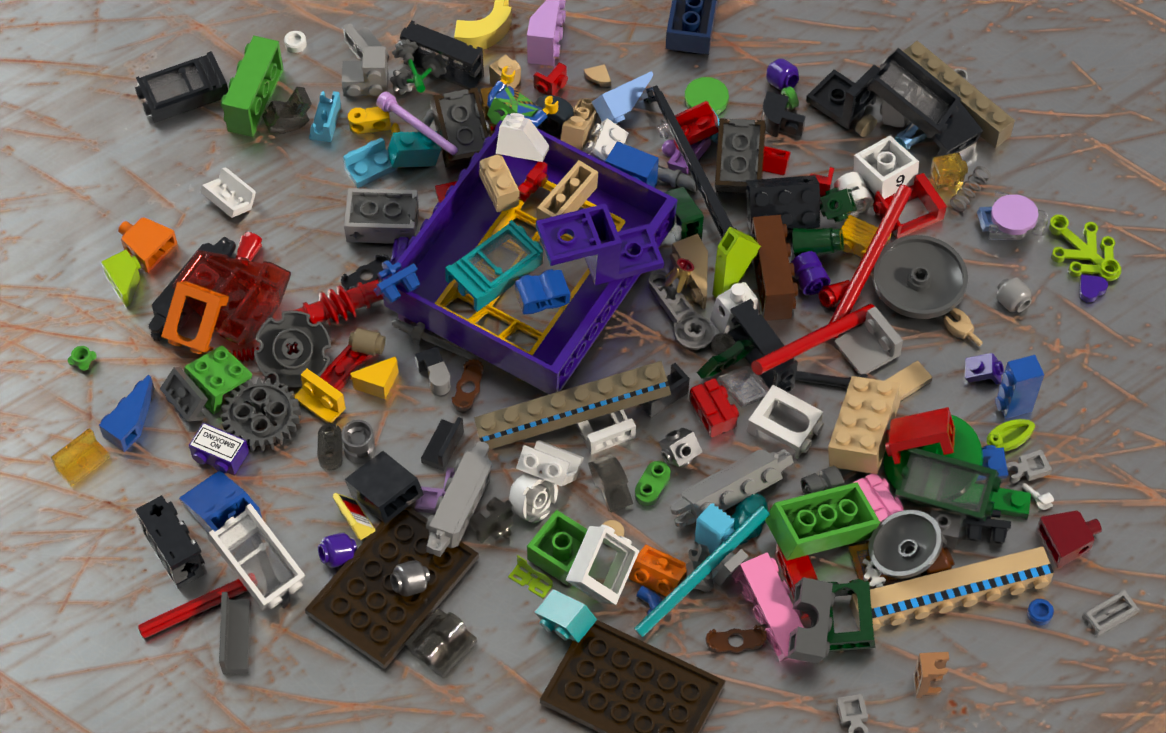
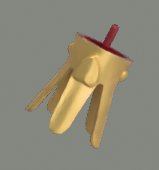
M680 258L677 260L675 267L665 276L670 275L665 282L666 287L670 286L678 278L677 293L682 291L684 284L685 288H687L689 275L694 270V265L689 259Z

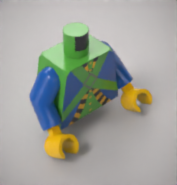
M508 66L502 69L501 81H497L488 94L487 106L489 111L487 115L495 125L500 120L503 121L506 115L519 113L524 115V118L530 119L537 128L548 117L547 114H555L558 111V101L552 104L553 96L546 97L545 108L542 110L540 106L514 88L506 86V84L512 83L515 77V70L513 74L506 75Z

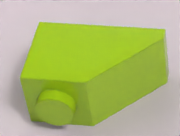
M126 249L101 261L106 277L127 308L131 305L141 278L138 269L141 266L136 256L131 257Z

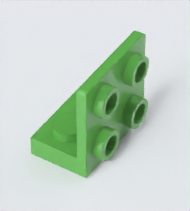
M219 346L184 367V372L208 398L204 406L213 415L221 411L224 394L252 378V373L224 346Z

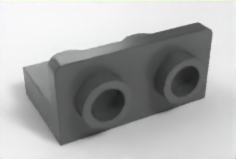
M173 367L160 390L166 396L167 401L173 404L180 412V416L187 421H202L205 415L201 412V409L208 398L181 367Z

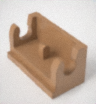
M949 652L919 654L913 674L916 698H922V695H936L941 692V687L932 688L929 685L931 681L942 680L943 675L947 674L948 669L945 666L947 661H949Z

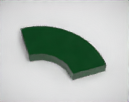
M739 340L725 352L712 356L697 371V374L701 379H706L722 373V370L736 364L750 353L755 347L750 340Z

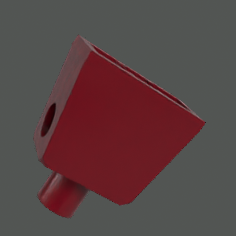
M1077 510L1040 517L1036 528L1057 568L1089 552L1095 541L1093 535L1102 532L1098 519L1085 522L1082 514Z

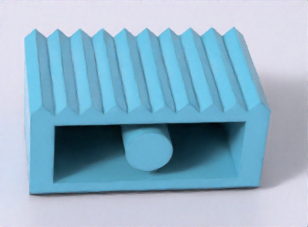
M714 503L710 504L697 518L694 541L707 546L712 554L735 532L734 518H730V515H726V512H723Z

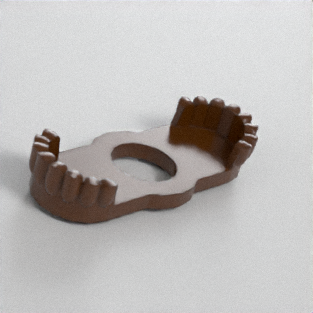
M469 359L463 364L464 371L461 379L456 384L455 397H452V404L460 412L471 409L475 396L480 391V381L484 368L479 360ZM470 382L475 385V389L470 393L462 391L461 386L464 383Z
M757 625L753 629L748 630L734 628L726 632H716L713 629L707 633L706 644L712 652L740 653L744 650L761 648L766 642L767 632L764 628ZM732 635H739L743 639V644L739 647H733L729 644L728 639Z

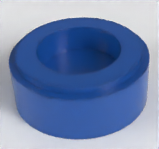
M1045 599L1033 600L1027 609L1028 619L1033 624L1039 626L1048 624L1054 614L1053 606Z

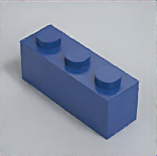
M1035 355L1007 362L1001 385H999V392L995 398L996 407L999 411H1002L1005 419L1033 411L1044 378L1043 370Z

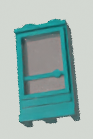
M511 220L507 226L457 262L445 267V278L448 283L454 279L458 282V291L462 296L469 293L474 298V309L478 312L515 285V281L520 277L530 274L543 264L544 251L537 241H533L527 235L522 226H517Z

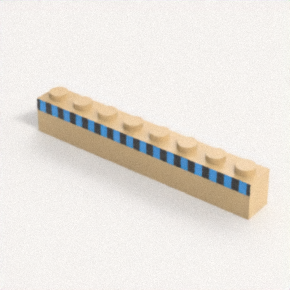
M1042 546L871 589L873 629L876 631L881 626L888 624L893 626L905 622V620L912 618L923 619L929 616V614L936 612L947 613L959 606L971 607L983 600L994 601L1007 594L1018 595L1030 588L1042 589L1050 584L1054 571ZM852 594L849 606L857 628L860 631L858 599L856 594Z

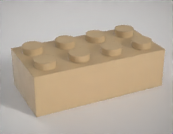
M856 376L851 377L828 446L829 467L834 465L836 468L878 475L886 450V442H888L887 430L890 429L891 419L896 418L900 405L899 383Z

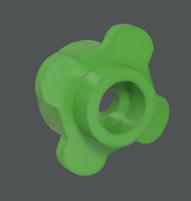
M77 346L72 350L68 363L78 366L81 371H85L89 368L91 361L97 358V355L86 346Z

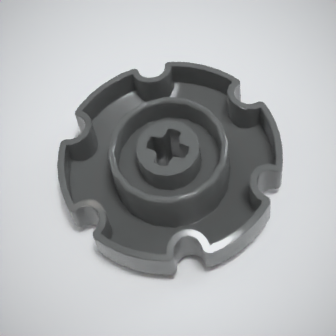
M284 311L282 312V319L279 321L274 320L272 317L269 318L261 326L255 338L257 342L261 343V348L254 351L255 360L260 371L265 377L275 375L276 381H280V386L282 387L285 385L288 388L302 387L301 374L307 368L320 377L330 362V357L324 354L326 349L331 348L328 332L321 322L311 324L309 322L310 315L305 312ZM297 344L299 352L289 355L287 346Z

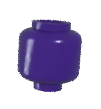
M777 59L767 67L766 79L769 84L782 91L786 87L791 86L794 88L797 85L799 71L795 65L785 59Z
M346 533L325 536L321 544L318 545V554L321 562L330 568L343 566L347 560L354 557V552L357 550L355 540L353 538L350 539Z

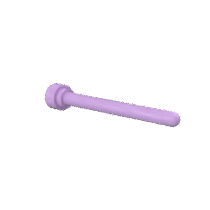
M383 92L379 95L376 105L385 112L395 113L450 154L455 155L458 152L455 145L399 106L392 94Z

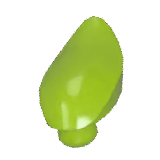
M1026 419L1004 422L987 435V445H994L996 448L1004 447V451L1013 450L1030 438L1035 424L1033 421Z

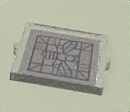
M749 366L721 375L717 379L726 388L727 394L731 395L741 408L762 400L769 391L768 387L762 382V378L758 377Z

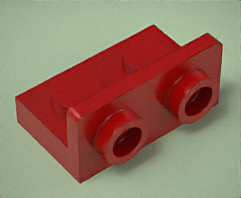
M708 101L675 115L690 145L719 132L717 116ZM674 139V144L676 145L677 149L679 150V148H678V146H677V143H676V141H675V139Z

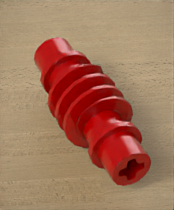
M376 279L366 284L358 282L357 287L347 291L339 285L336 288L337 294L333 289H328V297L324 292H320L319 301L309 305L307 302H304L303 307L293 311L309 314V322L311 324L326 321L330 327V318L338 325L339 315L345 321H348L347 312H350L356 318L355 310L362 307L370 309V304L384 299L382 295L377 296L373 291L379 283Z

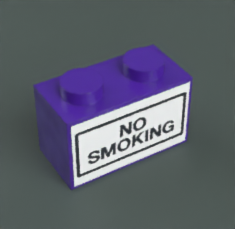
M204 422L189 444L191 456L197 463H206L213 466L217 471H221L224 474L227 472L234 476L249 454L246 440Z

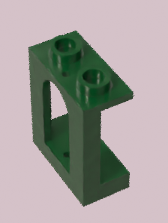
M855 579L844 584L828 582L833 583L832 592H834L835 597L857 595L860 631L835 633L832 606L829 617H832V627L827 634V641L830 643L829 652L876 648L869 581L864 582V580Z

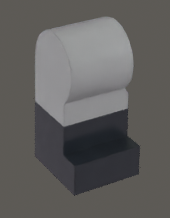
M438 347L416 353V367L419 373L426 371L432 393L438 396L447 394L451 388L450 374Z

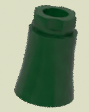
M793 229L792 240L795 257L809 251L821 255L844 250L842 229Z

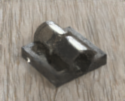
M438 608L404 645L408 651L444 678L477 643V637L467 630L466 625L458 616L451 612L446 614Z

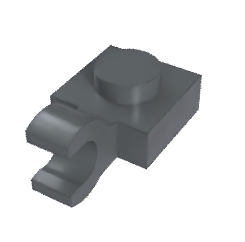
M698 544V551L689 550L690 562L686 564L687 577L708 557L709 549L707 546ZM712 571L694 589L705 592L714 589Z

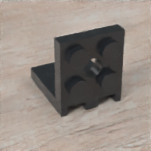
M873 65L856 83L834 69L806 96V101L849 129L852 121L856 117L860 118L865 113V108L869 104L873 105L876 102L877 94L869 91L866 87L880 68ZM838 94H839V95H841L843 98H842V99H835V98L832 97V95H838Z

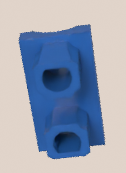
M388 260L382 263L383 271L379 272L378 276L380 279L388 278L378 283L377 288L373 291L377 296L382 295L390 304L401 297L396 285L402 283L408 293L415 290L420 285L415 274L418 270L416 265L413 263L396 273L397 270L402 268L401 264L397 262L392 265Z

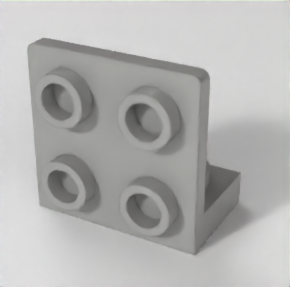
M873 307L867 310L866 320L863 325L837 338L834 344L857 373L863 375L900 356L903 340L880 311Z

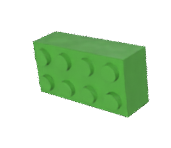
M253 35L250 44L247 43L244 57L237 64L236 75L230 79L229 90L221 99V108L224 111V122H226L228 132L254 137L283 71L279 41Z
M858 482L775 502L769 511L770 516L765 519L786 560L870 539L873 531L880 524Z

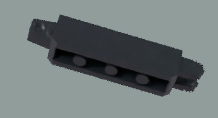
M223 237L215 245L210 243L202 244L153 302L154 317L151 319L148 327L151 330V337L154 341L164 339L161 335L177 282H181L199 257L227 274L231 266L229 259L236 249L234 241ZM186 296L177 331L187 323L192 312L201 306V303L192 297Z

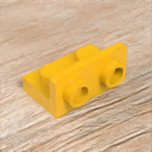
M308 368L301 374L302 388L295 394L294 398L298 399L302 406L327 424H331L346 409L344 395Z

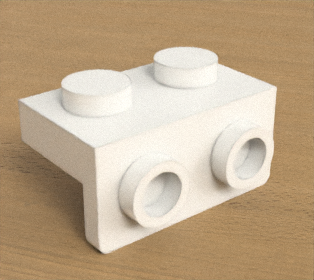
M607 118L600 124L596 123L590 132L592 135L591 140L586 143L583 152L605 162L616 142L624 144L629 133Z
M226 167L221 169L218 179L203 184L200 191L231 218L251 210L256 194L255 190Z

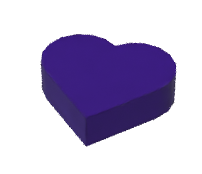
M1081 275L1079 295L1083 301L1094 302L1097 296H1102L1106 293L1108 288L1106 279L1099 276Z

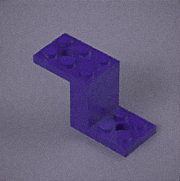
M606 203L536 221V228L550 266L585 258L595 285L664 268L663 258L649 224L617 232ZM564 234H569L573 239L564 241L560 237ZM635 248L639 250L640 253L637 255H631L627 252V250Z

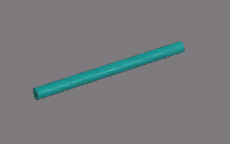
M763 506L758 508L634 627L635 631L643 638L718 566L730 552L769 517L770 513Z

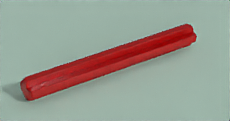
M253 573L247 574L257 587L258 582ZM237 579L139 624V632L143 638L150 637L221 604L222 592H227L229 599L248 590L240 579Z

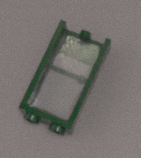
M917 448L908 449L910 453L907 466L902 470L903 480L900 490L896 489L895 493L898 498L943 509L984 522L987 516L991 517L995 503L991 499L994 492L998 493L1001 484V478L998 477L999 473L997 470Z

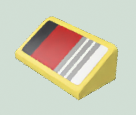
M338 493L333 494L335 503L358 539L362 540L375 532V528L356 500Z

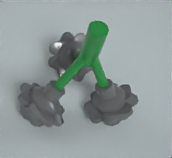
M409 39L400 40L395 44L396 49L392 51V55H394V58H404L411 71H407L405 67H402L400 70H394V76L390 78L393 84V91H398L400 95H403L405 92H411L414 84L417 92L422 93L425 91L423 79L427 75H434V77L438 78L441 74L446 73L445 67H447V62L443 60L441 54L436 55L434 52H431L423 57L422 67L426 71L422 75L418 74L413 64L414 58L412 56L418 48L416 42H410Z

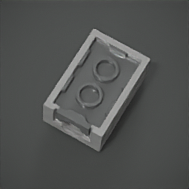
M348 188L344 222L346 242L394 243V239L399 237L411 239L412 236H416L419 211L417 190Z

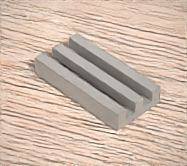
M1123 590L1084 612L1082 617L1089 622L1090 628H1094V633L1098 637L1136 615L1140 609L1127 592ZM1122 599L1125 600L1124 603L1094 619L1093 616ZM1130 606L1131 609L1118 615L1117 617L1106 622L1105 624L1101 626L1099 625L1100 623L1104 622L1105 620L1109 619L1110 617L1116 615L1117 613L1123 611L1124 609Z

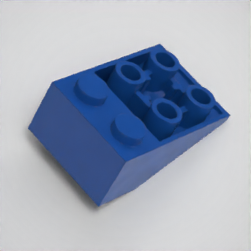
M217 471L179 497V500L208 534L212 530L216 532L222 528L229 518L239 516L250 503L262 518L260 508L250 496L221 471Z

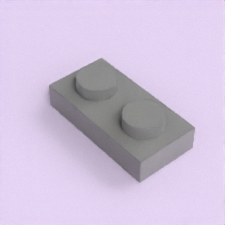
M742 549L736 554L730 552L716 567L718 573L713 580L721 586L735 572L738 566L748 558V555Z

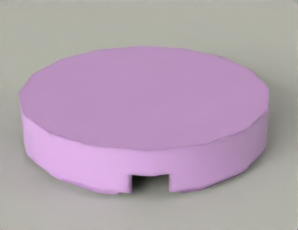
M1017 194L1006 195L994 202L991 219L993 224H996L1003 233L1022 235L1027 230H1032L1038 220V208L1027 197Z

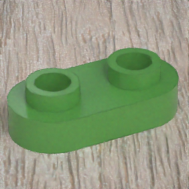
M654 461L650 463L637 483L635 499L640 505L652 506L659 500L670 480V467L665 462ZM655 470H661L662 473H659V474H658V473H655L654 471H655ZM650 489L651 492L645 493L643 490Z

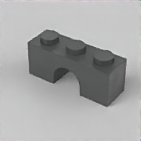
M803 577L795 584L793 609L807 613L811 620V627H797L790 633L787 658L818 664L827 657L830 649L827 634L832 627V617H829L835 599V594L832 592L833 583Z

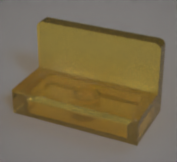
M88 428L55 453L51 460L56 472L72 487L110 458V455L96 440L94 432Z

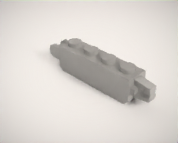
M485 441L476 443L472 452L466 451L462 460H457L454 467L455 474L453 478L449 477L444 490L446 493L444 497L440 496L435 507L437 511L435 515H430L427 521L426 529L429 530L426 552L440 557L447 547L454 548L459 545L491 477L490 469L492 463L487 456L489 444L485 443Z
M785 449L776 453L757 450L683 490L681 494L683 499L670 507L672 515H680L674 519L676 527L684 528L695 521L697 522L700 514L712 503L724 511L743 501L748 496L756 494L783 479L781 475L782 470L794 463L792 455Z

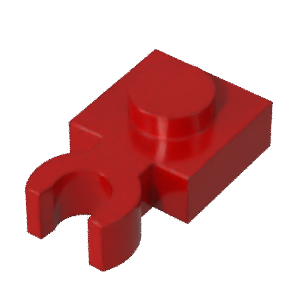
M538 161L527 174L526 181L518 187L519 200L525 203L531 193L534 194L539 187H543L549 177L547 175L548 164Z

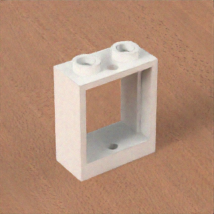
M602 524L600 527L589 526L566 581L599 603L616 605L640 550L631 545V540L614 534L615 530L607 525ZM602 542L617 551L603 584L588 575Z

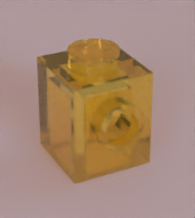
M960 153L933 157L930 172L937 189L963 184L965 174L968 173L966 161L962 160Z

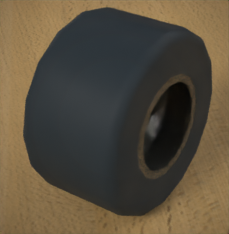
M553 95L539 97L535 104L543 110L546 97ZM553 96L552 104H555L558 101L557 113L547 114L548 117L537 127L551 136H561L564 122L574 116V109L571 104L558 96Z

